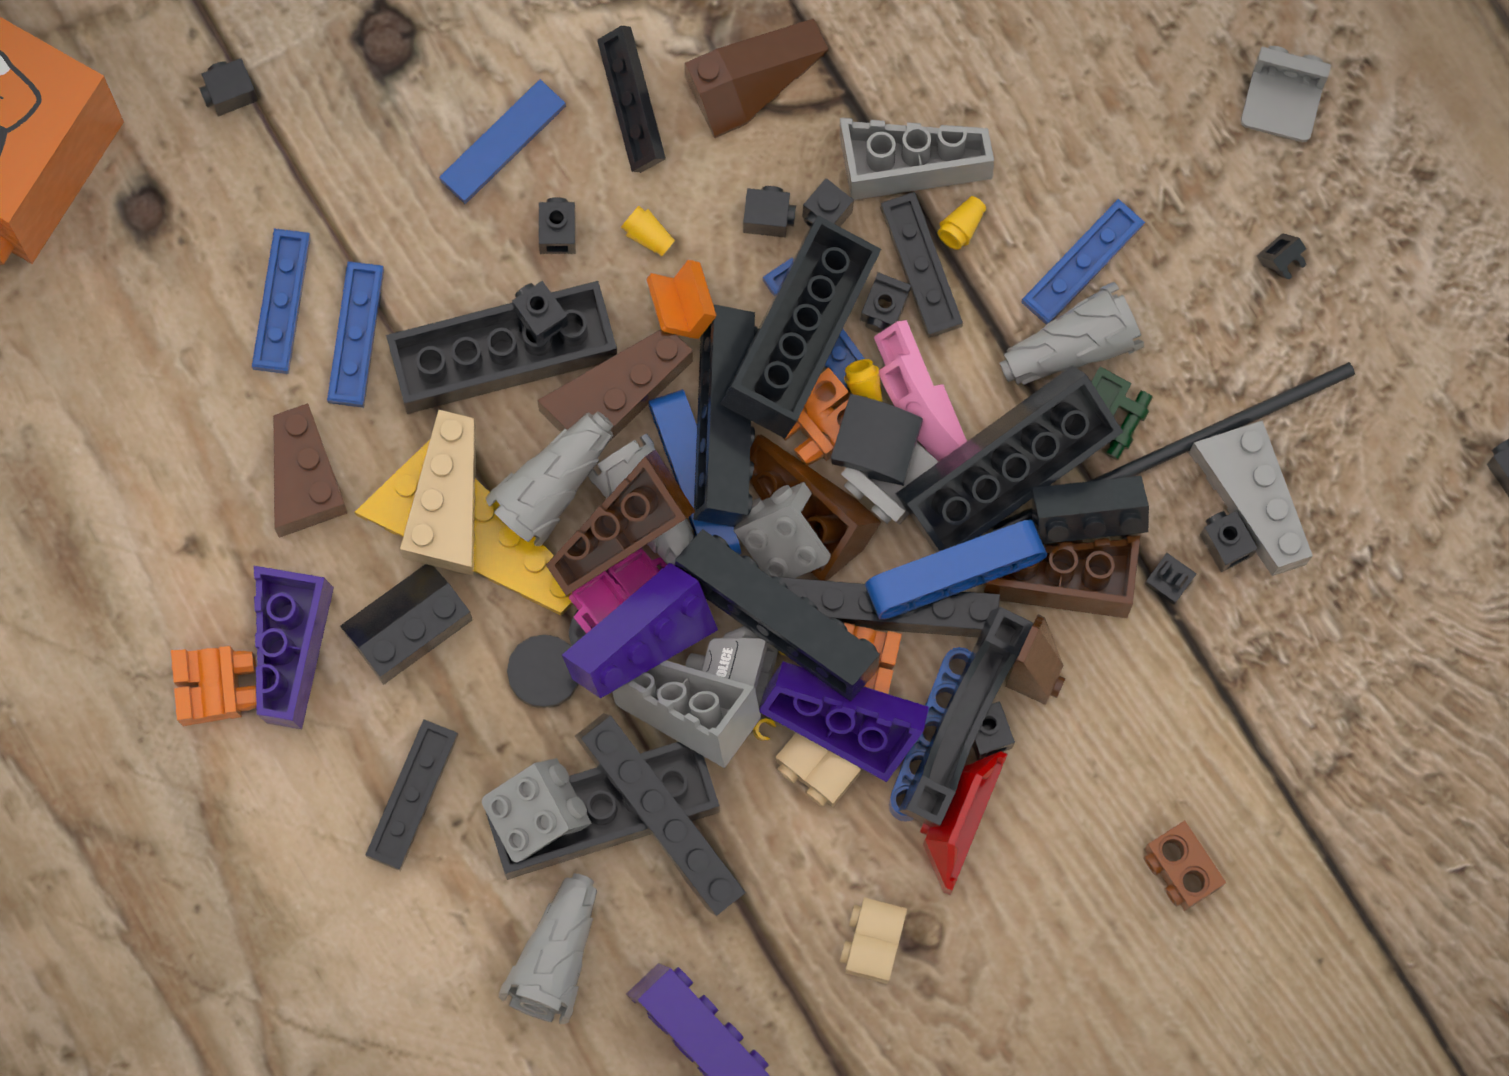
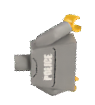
M742 626L726 633L723 638L711 639L706 656L691 653L687 658L686 667L755 686L758 706H760L765 687L772 677L778 652L781 655L784 654L751 630ZM765 718L759 720L753 728L754 736L760 741L770 740V738L761 735L759 732V727L762 723H767L773 728L776 727L773 720Z

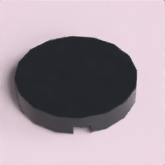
M543 634L529 637L517 645L509 658L507 674L510 687L518 699L531 707L551 708L559 706L571 698L579 684L572 680L562 657V654L571 647L570 644L559 637Z

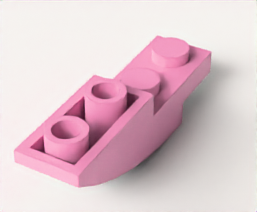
M907 320L897 321L874 336L885 364L879 370V375L894 406L923 419L918 441L937 461H941L966 443L967 440L944 385H933Z

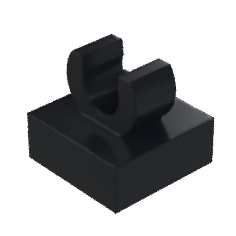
M1282 233L1257 255V258L1263 267L1276 270L1280 277L1290 280L1292 275L1288 271V265L1293 261L1296 266L1305 267V259L1300 254L1307 248L1299 237Z
M1166 553L1146 580L1145 585L1175 605L1197 573Z

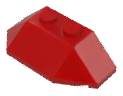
M1000 751L964 766L956 793L941 825L936 827H930L924 823L922 825L920 833L926 835L923 846L943 893L951 895L1008 755L1007 753Z

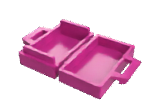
M642 548L638 549L571 593L569 599L579 610L573 618L587 634L591 627L594 628L660 571L657 567L658 565L664 568L667 564L661 557L651 560Z

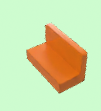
M687 260L674 278L650 273L646 280L661 330L667 333L699 339L717 316L701 263Z

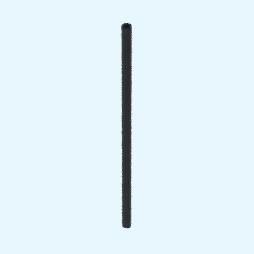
M1350 362L1343 364L1090 481L1136 476L1190 451L1194 442L1243 427L1355 375L1354 368ZM1032 507L1000 521L992 527V530L996 531L1024 520H1032Z

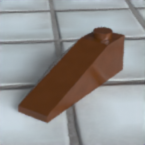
M813 18L717 48L685 62V78L713 137L717 138L748 124L756 117V113L769 102L775 100L784 88L794 79H798L829 49Z
M762 434L757 435L750 447V460L754 463V471L750 481L761 500L771 497L775 491L783 486L789 485L791 488L802 482L806 484L812 494L801 513L831 556L826 565L810 572L818 580L828 581L865 549L881 521L853 496Z
M1037 615L1005 687L1046 705L1050 696L1058 697L1066 678L1059 675L1064 665L1045 617Z

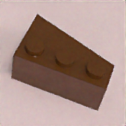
M307 403L273 415L274 529L278 537L280 538L347 514V509L309 404Z

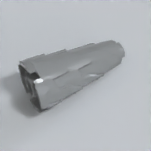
M1112 282L1101 287L1099 292L1079 302L1067 313L1048 323L1039 332L1008 348L1007 352L1003 354L1005 360L999 362L1007 381L1015 380L1017 385L1020 383L1024 385L1054 373L1065 371L1072 365L1078 368L1092 362L1108 360L1127 352L1131 354L1144 348L1142 340L1138 339L1133 342V339L1141 336V333L1124 296L1118 297L1117 294L1113 296L1111 294L1119 290L1117 284Z
M598 411L594 415L590 413L585 414L568 430L564 429L541 453L527 461L515 474L511 473L497 487L493 488L486 497L489 507L497 501L500 506L494 513L511 530L527 542L535 535L534 545L540 547L549 538V535L560 521L559 517L575 497L579 486L599 462L598 457L612 439L613 433L610 430L613 424Z
M648 434L640 437L644 446L640 447L637 441L633 440L597 464L602 472L600 475L594 469L589 473L588 478L591 483L598 487L606 499L634 470L637 464L646 455L655 450L654 442ZM685 519L649 542L648 545L654 553L659 554L666 564L672 563L675 565V559L695 538L691 531L693 528L689 520Z
M574 873L572 878H565L552 903L548 904L537 929L527 941L516 966L512 967L506 981L501 986L499 998L504 1001L508 995L512 996L509 1004L510 1007L548 1022L553 1021L555 1014H561L559 1024H567L573 1014V1007L579 988L576 985L582 968L584 948L593 921L591 915L597 894V889L593 887L594 881L589 877Z

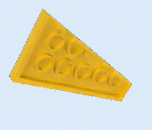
M430 440L354 512L356 516L366 521L369 520L395 535L404 536ZM475 478L474 572L562 616L573 603L569 599L571 593L567 596L564 594L546 566L554 555L543 544L540 547L535 546V536L527 542L511 530L494 513L500 504L495 501L489 507L486 497L490 492Z

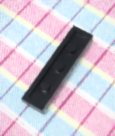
M619 26L597 39L631 171L642 173L662 162L666 157L632 28L630 26Z
M915 192L882 202L880 205L907 282L911 285L910 290L928 338L961 328L963 321Z
M423 719L365 854L367 858L401 871L458 738L457 732Z

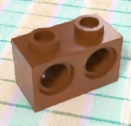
M1185 820L1147 844L1144 848L1147 853L1144 856L1147 866L1155 876L1159 873L1168 885L1164 888L1168 898L1176 907L1181 905L1184 911L1226 884V881ZM1167 843L1175 844L1181 852L1180 860H1167L1162 853L1163 845ZM1192 874L1200 879L1201 890L1199 892L1193 893L1185 889L1183 885V877L1185 875Z

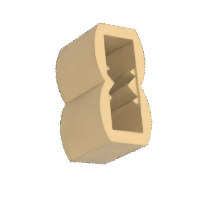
M798 733L792 736L775 757L776 762L780 765L777 771L793 784L797 779L809 788L806 791L807 796L821 807L825 803L834 807L861 774V769L858 766Z
M865 897L862 906L854 905L849 923L850 927L856 928L853 941L845 940L840 958L841 963L847 964L846 974L885 984L889 983L907 908Z

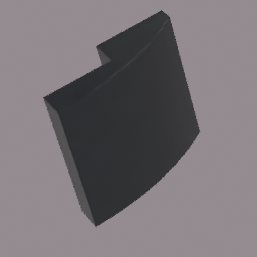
M850 394L832 452V465L864 471L868 473L869 479L904 486L923 419L890 404Z

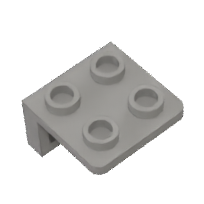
M1279 46L1261 47L1255 62L1241 117L1242 126L1299 142H1307L1311 137L1322 89L1328 79L1331 64L1324 63L1321 58L1314 55H1304L1301 57L1289 54L1288 50Z
M916 443L904 486L869 479L867 472L846 468L841 475L848 480L844 487L859 500L864 495L875 504L871 510L885 523L888 524L893 519L896 523L901 524L909 513L895 493L939 461Z
M804 482L791 488L789 485L783 486L775 491L771 497L763 501L760 498L754 499L750 514L739 522L733 530L760 569L770 577L796 578L826 565L830 560V553L801 513L812 494Z
M557 758L532 764L482 798V805L507 853L514 862L525 860L562 835L581 831L592 824L587 816L584 802L577 797L569 782L567 770L559 763Z

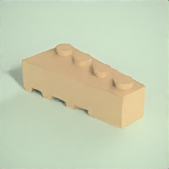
M438 410L400 547L404 559L474 576L476 425L474 418Z

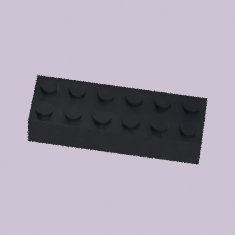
M818 215L806 233L720 405L785 439L796 424L882 249Z
M599 281L551 292L567 314L568 326L539 345L514 312L512 303L386 335L407 414L599 365L617 355V347Z
M1072 365L895 494L932 549L937 553L980 537L1031 500L1033 487L1050 486L1122 434L1123 430L1088 376Z
M680 742L640 753L691 821L720 812V805L703 755ZM599 767L569 776V782L577 797L584 802L587 816L592 824L581 831L560 836L523 861L514 862L511 860L487 815L507 880L651 835L652 833Z

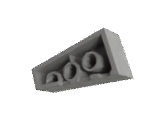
M840 118V142L850 196L854 200L993 179L994 157L988 128L941 125L940 128L921 127V123L907 122L906 126L885 124V121L870 120V123L853 122L852 118Z
M1263 420L1194 442L1189 451L1190 456L1195 463L1199 464L1213 490L1217 491L1226 504L1228 512L1230 514L1235 511L1238 512L1258 548L1256 551L1257 555L1270 574L1274 576L1307 565L1313 555Z
M664 661L613 691L616 706L723 768L727 766L761 719L755 686L669 661Z

